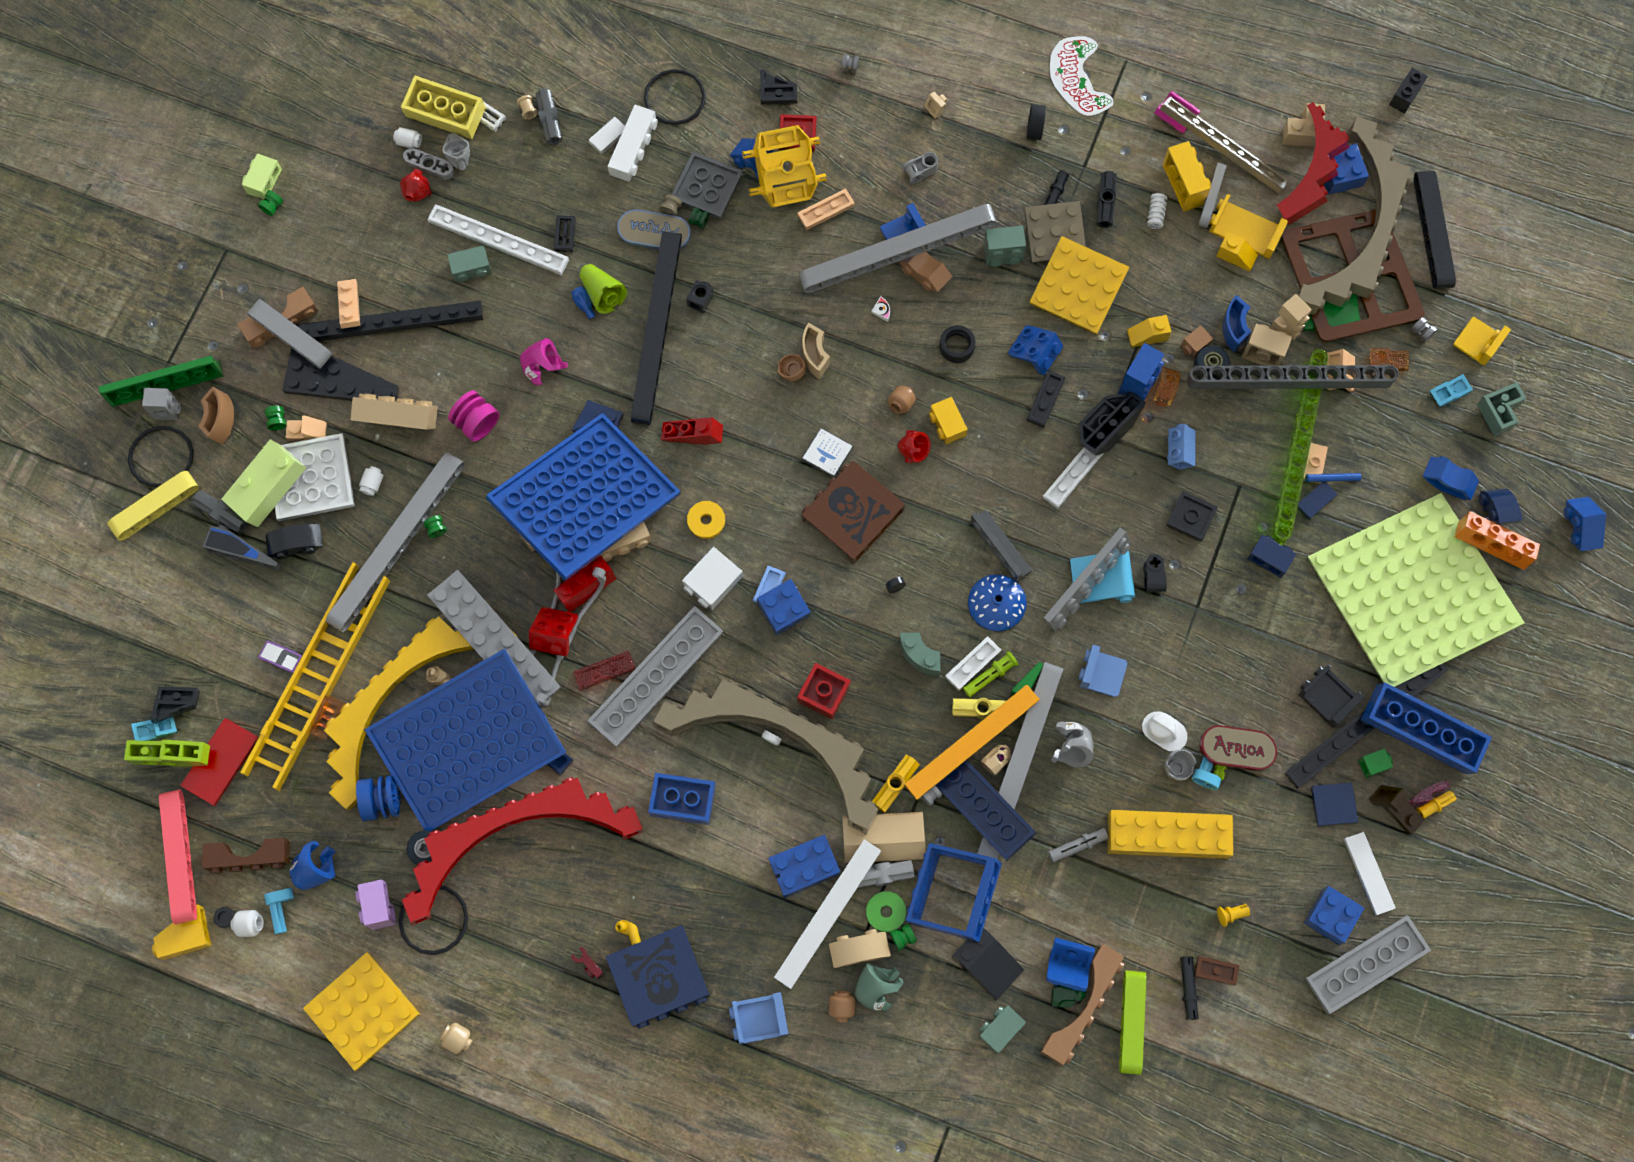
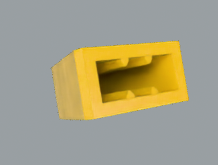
M196 905V920L177 925L171 923L153 938L152 950L158 959L166 960L212 946L203 906Z

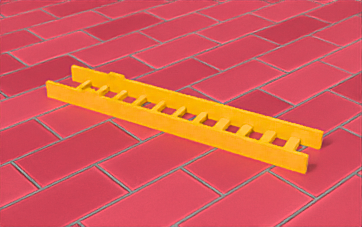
M352 562L240 772L248 777L256 761L279 771L280 773L272 786L277 791L281 790L390 583V580L383 576L377 590L371 596L372 599L368 607H363L359 614L363 616L359 624L352 623L347 629L353 632L349 643L326 633L325 631L329 626L326 622L327 615L352 582L359 569L358 565ZM321 640L344 650L339 661L316 651ZM312 656L336 666L330 679L306 668ZM303 673L327 683L321 696L297 686ZM293 691L317 701L311 714L287 703ZM284 708L308 718L302 732L278 721ZM275 726L298 736L290 748L268 739ZM265 744L289 754L283 767L259 757Z

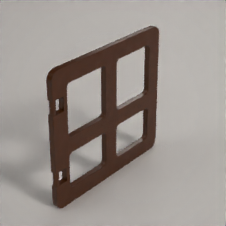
M1376 209L1283 231L1281 240L1300 289L1303 284L1311 285L1334 276L1339 272L1311 277L1298 243L1335 235L1349 266L1359 256L1350 231L1374 226ZM1364 218V223L1357 224L1355 219ZM1311 230L1312 234L1304 236L1302 231ZM1393 231L1390 234L1393 236L1391 244L1386 247L1388 261L1381 263V266H1383L1381 276L1395 275L1408 309L1390 314H1382L1372 292L1368 299L1360 296L1368 319L1333 327L1328 324L1324 310L1319 309L1316 315L1310 314L1318 338L1322 342H1331L1413 323L1424 317L1423 306Z

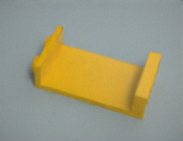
M1227 194L1224 200L1220 199L1216 207L1219 211L1217 215L1213 213L1209 224L1212 225L1209 232L1225 238L1227 232L1245 239L1257 254L1270 259L1288 221L1281 218L1279 224H1276L1228 202L1230 194Z

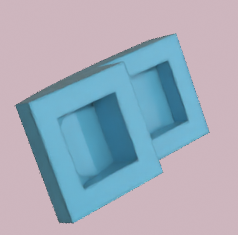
M1464 374L1449 382L1446 381L1430 390V393L1438 406L1441 407L1471 393L1473 388Z
M174 717L158 723H152L151 720L131 724L134 740L153 741L177 733Z

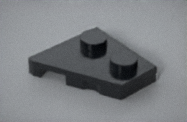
M760 70L761 104H797L796 83L789 80L786 81L777 75L774 77L767 74L765 70Z

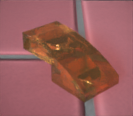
M1370 348V365H1392L1398 371H1409V351H1390V348Z

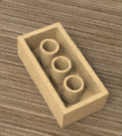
M359 394V397H353L351 420L426 430L436 429L438 406L432 405L431 401L421 400L413 403L414 399L397 398V401H395V397L378 396L377 399L374 394Z

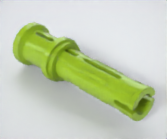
M1007 651L1006 655L1000 660L992 662V667L963 687L964 692L969 698L998 676H1005V672L1013 666L1017 667L1019 665L1011 652ZM988 676L987 679H985L983 682H981L980 684H978L980 681H982L984 678H986V677Z

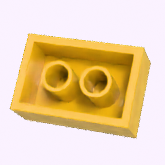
M1189 141L1169 147L1162 164L1183 212L1203 206L1211 189V183L1203 173V165L1201 162H1198L1196 150L1194 147H1191Z

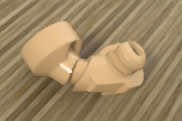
M438 666L430 667L426 671V680L432 685L439 686L452 679L449 674L442 671Z

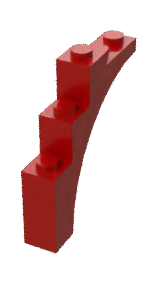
M1314 102L1307 105L1315 127V150L1312 162L1297 188L1277 204L1284 219L1288 221V225L1328 202L1325 197L1328 193L1323 184L1339 175L1336 170L1339 166L1334 157L1350 148L1348 145L1350 139L1345 130L1341 132L1339 127L1334 129L1329 120L1325 121L1323 109L1320 105L1316 107Z

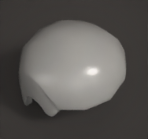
M1185 749L1176 750L1166 757L1164 770L1169 778L1175 781H1184L1194 773L1196 759L1191 752Z

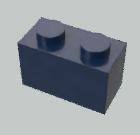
M1262 534L1247 559L1282 578L1295 558L1296 553L1290 547L1278 544L1274 538Z

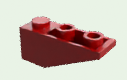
M713 417L663 422L661 440L703 445L722 443L724 425Z

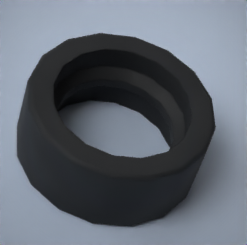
M1031 104L1027 125V139H1042L1046 115L1045 105Z
M950 326L941 335L940 352L949 362L962 363L973 355L976 340L971 330L965 326ZM954 335L963 336L969 344L967 350L963 353L951 352L946 345L948 338Z

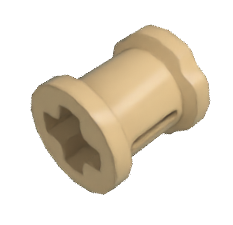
M531 95L521 96L517 100V104L523 112L522 117L525 120L533 119L538 114L537 109L533 106Z

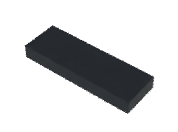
M1048 370L1026 421L1043 428L1045 427L1065 381V376Z

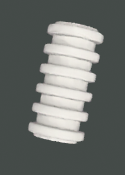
M1161 193L1151 195L1147 226L1152 229H1160L1164 225L1167 205L1166 195Z

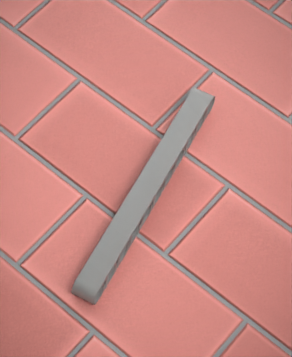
M981 205L805 269L799 273V278L805 293L815 292L995 226L997 221L991 205Z
M449 452L443 455L326 617L328 624L341 632H345L378 588L383 576L386 577L420 530L423 522L428 519L464 468V461Z
M1044 662L1034 693L1040 700L1027 710L998 792L1013 809L1016 807L1063 672V668ZM983 837L977 854L997 859L999 853Z

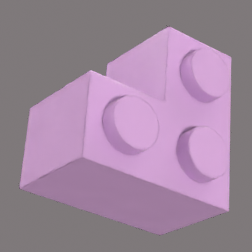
M377 880L359 884L358 891H356V899L361 904L362 911H359L361 924L364 923V926L372 930L397 925L394 905L389 902L386 882L384 880Z

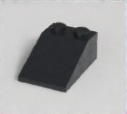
M984 927L979 942L967 939L952 955V958L996 1000L1024 971L1020 964Z

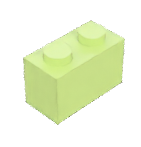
M257 154L250 163L247 175L242 179V186L246 193L264 199L268 190L272 191L282 170L277 160Z

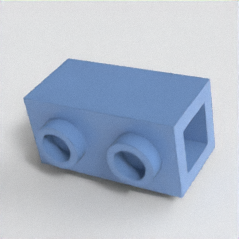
M1178 424L1176 427L1169 429L1168 465L1178 470L1195 466L1196 430L1188 427L1186 424Z

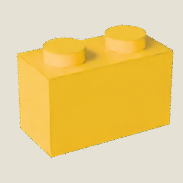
M952 397L931 405L930 413H928L932 423L936 424L938 428L936 431L940 440L943 439L945 444H948L967 435L968 429Z

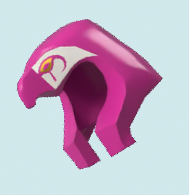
M548 338L532 344L520 355V364L524 374L537 386L542 385L539 365L548 371H556L568 367V362L562 361L554 343Z

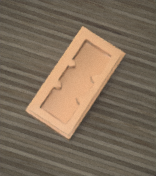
M1308 443L1301 480H1305L1306 474H1323L1328 447Z

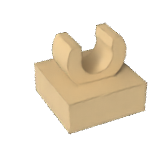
M933 92L929 94L924 107L936 119L941 116L946 106L945 102L948 99L943 94L938 96Z

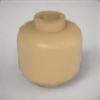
M458 1023L447 1024L439 1038L441 1046L454 1054H459L462 1050L467 1051L472 1042L469 1039L470 1030Z

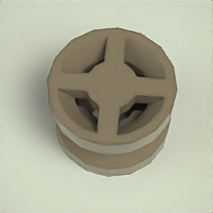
M666 194L664 197L665 202L661 204L659 209L664 214L676 216L678 213L677 209L681 207L682 201L676 196Z

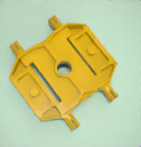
M798 125L757 133L753 149L742 151V155H745L742 156L743 159L755 158L760 184L759 187L749 189V192H753L749 193V195L761 194L770 207L810 200L818 182L827 180V178H822L826 177L825 173L816 175L812 163L811 146L820 144V141H815L820 140L819 136L809 138ZM798 144L800 145V147H798V148H793V149H788V150H783V151H778V152H773V153H768V154H767V152H766V151H768V150H773V149H778V148H783V147H788V146H793V145H798ZM785 161H788L791 165L790 170L787 172L783 169ZM802 179H805V180H806V181H803V182H798V183H793V184H788V185L773 187V185L788 183V182L797 181V180H802Z

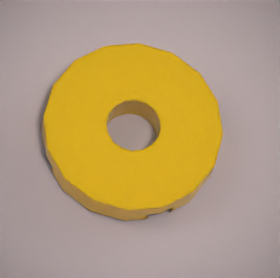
M701 501L689 510L687 525L690 531L699 538L711 539L718 536L723 530L725 514L717 503ZM709 516L712 520L709 524H703L701 522L702 517Z

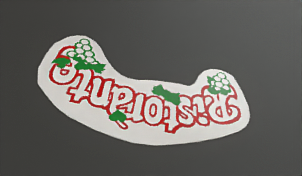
M1085 36L1065 38L1055 46L1050 58V75L1055 88L1075 110L1083 115H1096L1112 107L1113 98L1107 93L1094 91L1087 74L1083 70L1084 61L1097 50L1098 44L1096 41Z

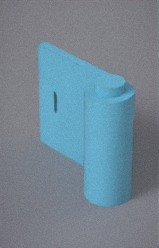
M1129 551L1119 556L1115 567L1111 570L1108 569L1104 574L1105 578L1100 584H1096L1091 589V595L1087 599H1083L1080 604L1112 598L1120 600V603L1132 601V598L1135 597ZM1096 555L1070 559L1073 582Z

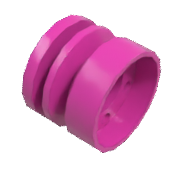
M472 390L456 401L448 414V420L455 424L457 429H462L463 434L472 442H477L495 427L500 413L491 404L486 403L479 393Z

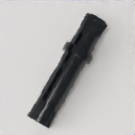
M1058 171L1054 183L1050 186V192L1044 205L1057 204L1060 195L1064 193V186L1070 176L1066 171Z
M1193 956L1180 957L1184 992L1182 1001L1185 1003L1186 1013L1185 1019L1198 1020L1197 1001L1199 996L1196 995Z

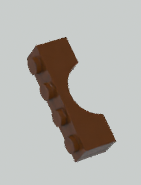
M286 838L264 839L259 850L247 857L235 856L229 845L224 842L203 844V869L209 871L210 874H220L222 870L242 872L243 868H250L251 871L263 870V867L271 866V869H283V865H290V841Z

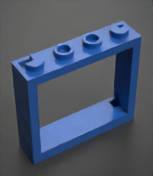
M929 843L927 852L924 853L922 868L918 871L917 885L912 891V901L907 909L906 921L913 926L979 942L1002 863L996 858ZM940 855L985 866L966 931L921 920Z

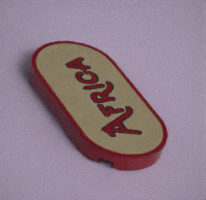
M1215 725L1207 729L1201 735L1199 741L1202 755L1207 758L1209 763L1217 766L1261 771L1269 768L1277 757V747L1274 740L1267 733L1258 730Z

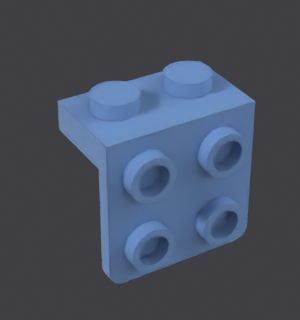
M1092 645L1090 650H1086L1083 661H1086L1085 668H1081L1078 679L1081 680L1080 687L1117 697L1123 682L1127 661L1099 652L1100 646Z

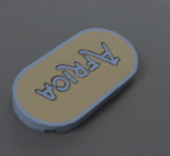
M635 209L625 212L619 218L617 224L618 234L622 240L628 245L659 250L663 231L681 233V248L689 243L691 237L688 223L683 218L674 215Z

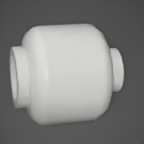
M256 910L238 911L231 920V929L238 937L257 936L264 925L263 917Z

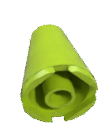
M593 264L584 265L581 268L579 277L595 309L599 313H611L615 310L613 307L617 304L619 306L623 304L627 296V289L623 283Z

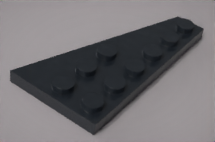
M291 348L282 391L286 394L352 401L353 397H359V394H374L377 399L378 396L395 397V401H397L399 387L333 356L319 369Z

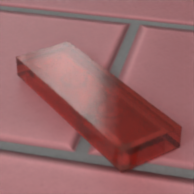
M628 650L573 671L581 691L634 671L636 668Z

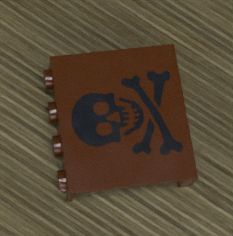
M852 461L849 465L845 464L840 470L841 474L837 478L833 477L827 484V489L824 492L821 490L815 496V501L811 505H806L801 513L803 522L807 520L846 553L848 561L854 565L901 515L905 509V504L855 461Z

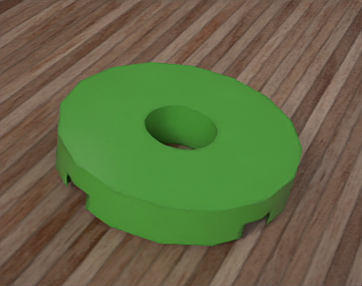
M890 891L880 892L869 900L866 907V917L869 924L877 931L892 932L904 923L906 906L897 894ZM885 906L892 910V915L888 918L883 917L880 913L881 908Z

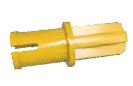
M1448 791L1437 798L1433 797L1430 802L1418 807L1416 810L1425 819L1437 811L1441 812L1442 808L1455 802V794Z

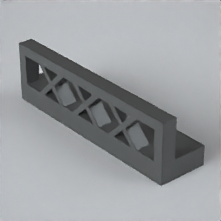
M987 510L979 515L976 512L971 516L970 523L1013 580L1018 582L1032 572V569Z

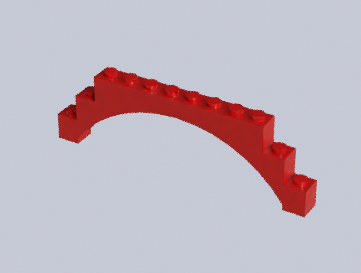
M570 777L563 780L562 784L558 786L549 785L543 788V792L535 794V792L529 793L520 801H509L504 804L505 807L497 809V807L491 808L482 816L474 815L467 818V822L462 824L453 823L447 826V830L441 832L436 830L429 833L428 837L424 838L432 861L420 862L413 869L421 892L413 891L406 894V898L402 899L411 925L413 926L432 918L430 914L431 908L448 874L466 853L490 835L521 822L561 817L598 824L622 835L623 840L642 833V826L634 807L629 808L626 806L620 808L614 814L606 792L602 794L601 792H596L590 795L589 799H586L579 779Z

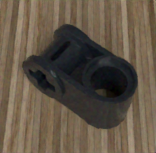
M1152 554L1147 558L1143 567L1145 592H1166L1167 580L1164 560L1160 555ZM1154 562V565H1157V567L1154 568V566L1150 565V563Z

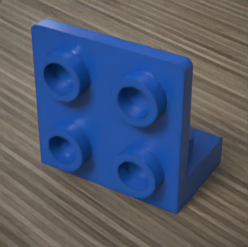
M912 203L906 206L905 215L881 225L880 230L885 239L888 240L926 225Z

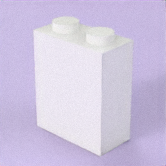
M713 547L682 580L683 589L690 596L694 594L704 608L709 607L713 610L742 579L743 571Z

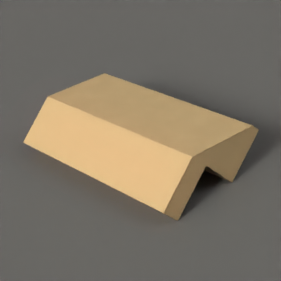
M923 812L877 814L867 835L850 827L847 816H842L845 863L850 862L864 839L881 850L875 862L924 859L925 834Z

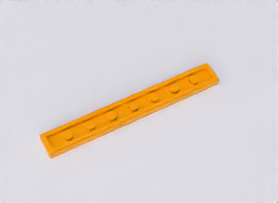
M1028 685L1024 686L904 784L905 787L918 800L1034 706L1040 699Z

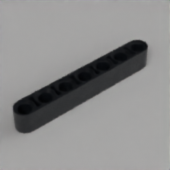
M1415 172L1413 182L1432 286L1434 289L1454 288L1456 276L1436 172Z

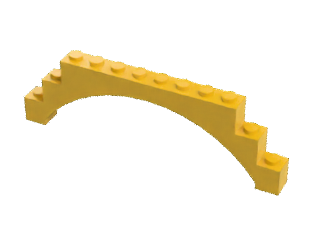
M439 616L436 619L432 618L426 624L427 628L422 633L418 632L412 638V643L408 647L404 646L397 653L398 657L394 661L390 660L383 667L384 671L379 676L375 675L369 681L370 685L365 690L361 689L354 696L356 699L351 704L347 703L340 710L341 714L336 719H330L325 725L327 728L324 731L340 746L339 749H334L328 755L329 759L326 762L343 777L342 780L338 779L330 787L332 790L329 794L348 811L357 804L356 784L359 780V761L366 736L364 729L369 727L375 713L385 698L400 682L422 666L453 653L474 650L458 630L455 632Z

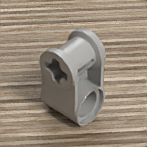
M925 153L918 158L909 160L902 166V169L910 177V183L916 184L937 172L938 157L935 153ZM932 162V163H934V164H933V165H927L926 163Z

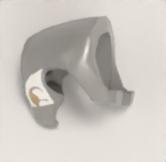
M1058 722L1055 728L1060 731L1067 741L1063 743L1061 749H1056L1050 761L1053 763L1060 761L1075 768L1089 765L1093 759V739L1090 730L1076 722Z

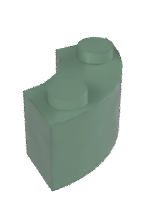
M900 633V648L908 663L924 674L939 676L941 671L940 651L928 648L921 640L920 633Z

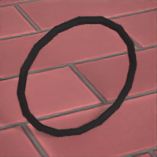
M671 69L660 72L650 80L645 88L644 102L646 108L651 110L647 99L649 88L662 75L681 73L693 78L700 86L702 92L701 105L696 113L687 119L679 121L665 120L656 115V119L665 124L678 125L689 122L699 115L705 104L706 93L703 84L695 75L686 70Z
M156 426L145 430L135 438L128 454V465L131 474L140 483L150 487H159L164 484L150 483L141 479L134 471L132 464L133 450L138 441L146 434L156 430H171L183 437L190 451L189 462L184 471H188L191 467L194 451L190 439L182 431L171 426Z
M441 886L440 890H445L457 898L462 905L464 923L457 939L446 948L431 951L420 949L412 944L405 935L402 923L405 910L404 904L400 909L398 924L401 936L409 947L419 953L436 955L447 952L460 942L466 932L468 923L466 904L457 892L447 886Z

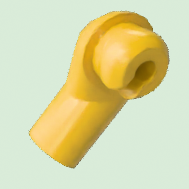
M626 920L616 923V931L628 935L631 945L641 942L635 924Z

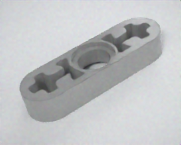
M409 148L403 153L404 161L409 167L419 169L422 172L444 180H448L454 175L453 166L449 161L415 148ZM413 155H415L416 159L412 158L411 160H409V157H413ZM428 160L434 162L431 167H425L424 163ZM448 168L449 171L442 172V169Z

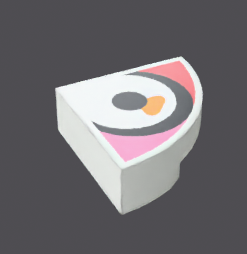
M880 296L871 314L888 322L890 318L888 302Z

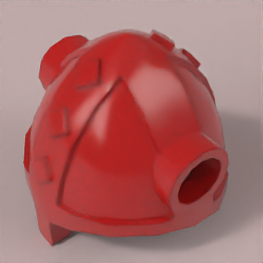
M413 169L412 173L407 174L400 181L402 196L410 202L420 201L428 195L431 196L429 181L422 175L423 172L419 169Z
M906 430V435L901 438L897 447L905 457V462L919 463L928 456L931 442L928 435L924 432Z

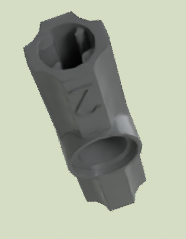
M546 88L540 89L536 93V99L539 106L538 113L541 125L544 128L547 144L555 145L562 141L557 109L554 106L551 90Z
M203 490L194 495L192 504L207 513L218 524L225 525L239 535L247 529L248 523L222 500L215 499Z

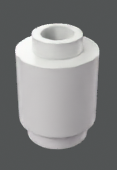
M399 127L394 132L393 140L398 146L419 149L422 142V134H419L418 131Z
M370 466V469L365 468L359 484V491L366 495L374 496L378 492L384 476L381 474V470Z

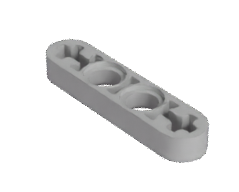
M1217 163L1211 181V189L1206 198L1198 226L1208 227L1227 166L1225 164Z

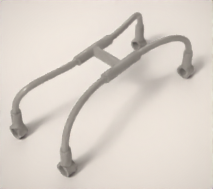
M595 567L592 575L598 579L600 584L578 614V621L569 636V646L580 620L604 587L606 571L599 567ZM557 572L555 588L561 585V576ZM555 593L551 609H555L558 602V598ZM531 649L530 652H531V654H532L533 656H534L536 650H532V649ZM556 655L557 659L551 673L554 680L559 664L564 656ZM536 692L534 700L540 703L542 707H546L549 705L551 697L547 700L548 696Z

